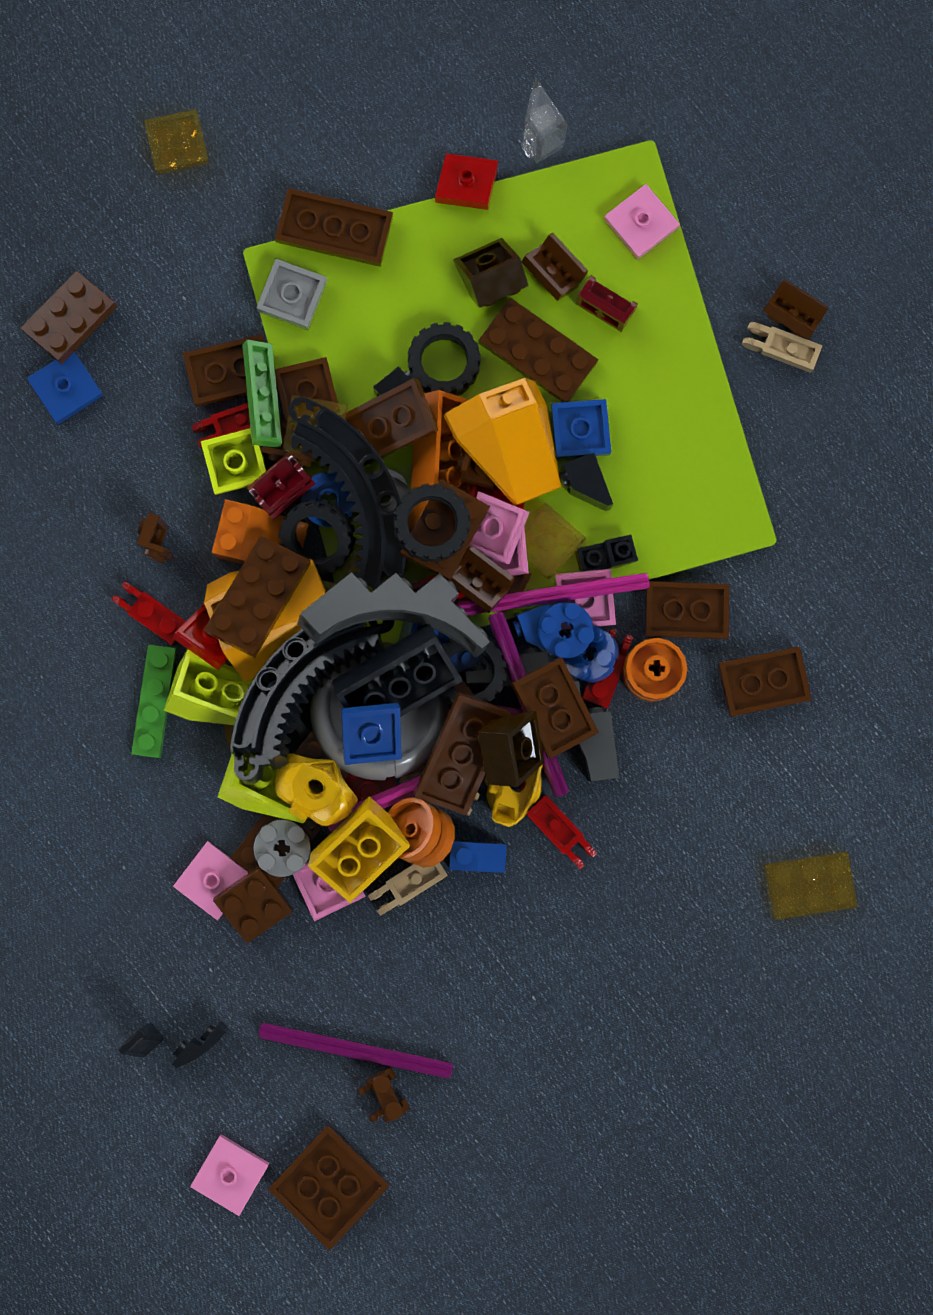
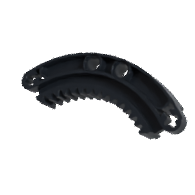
M305 397L295 398L289 404L288 409L290 417L293 421L297 422L295 431L291 436L293 450H297L302 446V453L305 456L312 451L311 459L313 461L321 458L320 466L322 468L330 465L328 474L331 476L338 473L335 482L337 484L345 483L341 491L343 493H351L346 498L347 502L356 503L350 510L352 513H359L353 521L362 525L355 530V533L363 535V538L356 541V544L363 546V549L356 551V555L361 557L362 561L354 562V565L360 569V572L353 574L356 578L363 579L368 586L373 587V591L386 581H380L382 571L389 577L397 573L402 579L406 557L400 554L402 548L397 538H395L393 525L400 497L393 478L383 460L365 437L341 416ZM302 403H305L306 409L313 413L315 411L314 406L318 407L320 410L315 417L316 426L309 423L312 420L311 416L303 414L301 418H298L294 407H300ZM369 460L377 461L380 466L379 472L374 475L367 474L364 471V464ZM383 497H393L396 500V508L389 512L384 511L380 506Z
M376 620L369 621V627H367V622L354 624L334 632L318 644L301 629L268 659L248 688L233 728L230 752L235 756L234 772L241 782L248 785L255 784L263 776L264 766L273 765L275 769H280L288 764V760L284 755L288 754L289 750L284 744L291 743V739L286 734L294 732L290 723L298 722L294 713L303 712L299 706L300 703H309L306 695L316 694L314 686L321 688L324 686L322 678L331 680L330 672L332 670L340 674V666L342 664L346 668H350V660L353 659L359 664L361 656L364 655L368 660L373 652L378 654L383 651L384 644L381 640V634L389 632L393 628L395 620H383L382 624H378ZM303 651L299 657L294 658L297 652ZM277 680L274 686L267 688L270 682ZM244 757L249 758V763L254 768V770L250 771L249 776L243 772L248 769V761Z

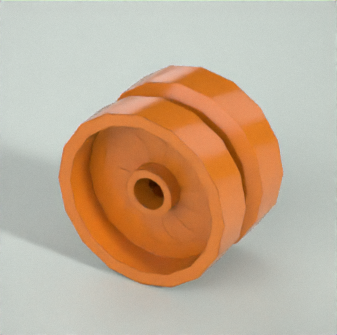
M661 638L644 640L636 645L626 656L622 670L623 682L629 692L640 700L648 702L664 700L677 692L685 682L688 670L686 658L680 648L669 640ZM649 667H656L658 674L654 676V671H649Z
M414 797L402 799L389 810L388 813L410 844V847L398 857L399 859L423 868L435 866L444 860L451 851L455 839L453 821L444 810Z

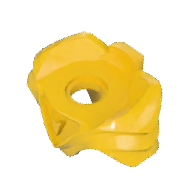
M291 753L285 757L288 760V764L280 769H276L275 792L279 798L291 805L289 812L301 821H305L309 817L322 826L332 825L345 819L358 802L357 796L348 787L341 775L339 766L333 760L313 759ZM310 780L320 781L323 785V789L315 782H310Z
M542 766L525 780L526 786L520 791H515L510 786L489 785L485 775V783L488 785L486 797L492 811V820L495 823L510 827L524 818L529 807L540 797Z

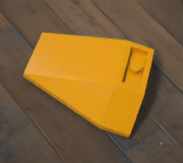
M522 378L480 393L443 415L456 442L514 506L561 487L548 407L535 381Z
M309 559L311 563L255 658L218 640L223 653L244 682L247 683L253 680L268 659L289 638L302 629L297 624L300 613L326 593L312 559ZM239 571L230 572L207 584L204 604L210 619Z

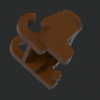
M391 1066L366 1079L367 1084L357 1089L359 1096L372 1089L380 1107V1110L368 1116L370 1122L378 1120L380 1116H383L384 1122H391L400 1118V1116L404 1115L405 1111L410 1109L406 1098L398 1101L391 1086L390 1080L396 1078Z

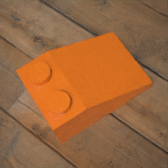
M225 499L212 554L218 559L244 564L260 536L277 544L281 542L278 534L282 528L281 523L286 516L279 514L276 518L272 519L264 509ZM300 521L296 528L297 540L303 548L309 524Z

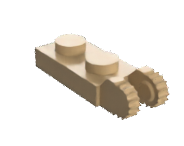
M756 322L749 323L747 330L767 338L765 343L753 338L745 337L742 341V345L745 348L761 352L762 355L809 373L814 370L823 345L773 326L770 328Z
M440 862L435 866L425 868L413 864L387 880L385 885L369 894L368 897L371 901L373 899L376 900L389 889L391 890L395 899L380 906L377 911L381 916L395 906L403 905L448 875Z

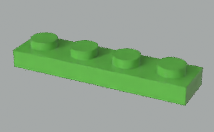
M246 340L242 346L252 445L278 448L282 444L272 344Z
M148 645L132 755L161 758L168 715L164 708L173 682L178 650L176 648Z

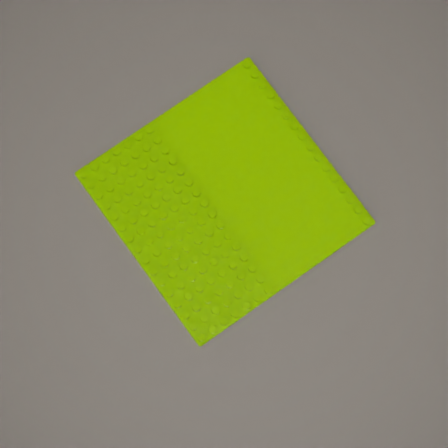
M652 140L495 181L488 210L436 203L435 198L387 210L393 212V220L381 267L276 243V241L248 247L243 251L257 305L276 259L327 277V284L308 330L260 313L267 341L272 344L275 369L327 357L340 412L336 414L339 416L376 398L373 386L398 366L403 372L409 371L408 350L411 347L413 338L417 337L419 331L423 328H430V325L434 323L443 325V322H449L453 326L457 324L462 326L464 331H469L474 341L478 344L480 337L509 298L515 300L599 359L569 402L606 399L611 454L596 456L613 506L610 510L604 511L570 495L568 488L564 489L562 484L557 490L525 502L524 510L530 512L524 527L528 571L531 573V577L524 591L556 587V574L580 572L575 555L577 548L603 543L605 540L630 534L632 535L638 561L611 569L612 578L647 573L649 580L767 548L776 543V536L681 226L637 260L604 221L606 214L647 184L679 222L657 147ZM554 233L588 270L587 275L578 288L557 301L522 263L529 286L521 289L515 295H508L497 300L491 306L479 308L470 297L453 259L503 238L522 261L526 254L542 245L547 236ZM591 275L596 278V282L627 301L638 303L637 309L622 332L576 305L578 294ZM439 340L425 348L421 364L429 377L437 381H450L458 378L463 373L467 365V357L459 344L450 340ZM478 344L481 358L477 379L474 384L469 386L466 392L458 393V396L469 400L480 393L527 377ZM538 386L548 407L554 441L551 404L562 402ZM312 418L309 423L316 426L315 418ZM413 443L382 458L387 469L396 471L406 480L409 490H411ZM319 458V463L311 462V467L303 465L302 467L310 477H313L318 473L328 472L330 465L322 468L320 466L321 458ZM577 458L557 459L559 473L562 472L563 463ZM377 461L364 467L366 473L380 469ZM323 493L321 495V499L330 501L329 504L333 506L336 504V501H333V499H336L333 493L330 495ZM385 496L380 503L384 504V501L387 503L390 498ZM353 513L349 520L350 524L354 525L355 530L362 526L353 521L359 513ZM319 526L327 557H329L338 548V536L333 527ZM353 533L356 541L363 538V535ZM356 541L352 548L353 551L345 563L332 572L335 585L351 572H360V569L354 565V562L362 561V558L356 555V551L362 550L363 546L356 544ZM406 557L403 578L410 584L416 583L419 579L438 575ZM382 571L380 581L389 579L390 577ZM368 586V587H369V591H370V592H373V589H374V588ZM467 597V598L455 600L454 604L457 606V603H458L459 601L470 600V599ZM558 602L548 603V604H549V606H551V605H553V604H555V603H558ZM534 606L468 615V619L476 626L484 627L490 625L488 616L491 614L503 612L506 620L515 618L514 613ZM376 620L378 624L383 623V620ZM395 620L393 628L389 632L381 634L382 642L397 643L403 621Z

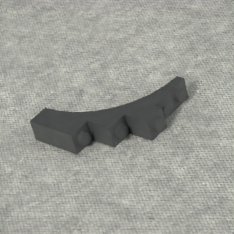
M351 572L302 611L297 622L316 644L334 632L354 624L374 620H400L423 626L430 623L434 630L445 634L461 644L475 658L484 652L490 642L484 630L479 626H475L468 619V615L462 607L454 604L459 593L453 582L445 579L440 573L415 593L411 584L406 579H401L397 573L392 575L373 592H370L366 582L361 578H356Z
M540 648L524 649V654L519 655L526 674L549 663L547 652H541ZM487 665L473 666L470 668L471 671L465 672L466 685L490 684L492 672L491 669H487ZM506 668L507 678L503 688L513 690L510 684L511 679ZM576 681L574 683L580 693L579 681ZM603 707L589 708L588 711L599 733L577 744L585 762L588 780L592 782L619 778L611 711L604 712Z

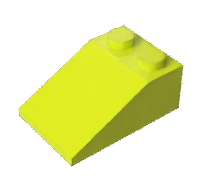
M187 649L177 667L164 711L190 721L234 725L239 708L253 680L247 683L244 682L235 668L224 664L217 670Z
M231 755L217 796L218 798L244 810L299 823L306 822V820L301 821L289 812L291 805L277 796L275 792L276 769L273 765L264 766L261 779L255 784L248 785L241 782L235 775V756ZM244 757L248 761V769L243 772L249 776L250 771L254 770V768L250 765L249 758Z

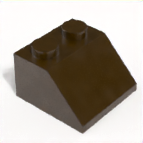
M503 238L453 259L470 297L479 308L491 306L497 300L508 295H515L521 289L529 286L520 257Z
M531 710L492 720L478 731V742L483 756V770L486 773L487 784L518 787L545 763L536 711Z

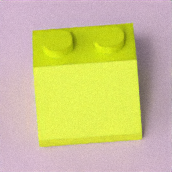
M251 428L201 441L215 495L248 487L267 471L264 455L261 452L262 447L252 445Z

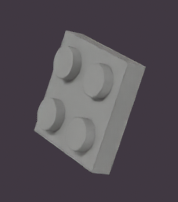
M276 259L256 307L257 312L308 330L327 284V277Z

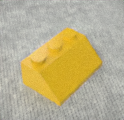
M369 796L310 853L308 867L351 903L410 847V844L390 814Z

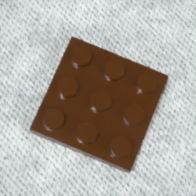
M328 1123L270 1185L268 1191L330 1251L390 1186V1183Z

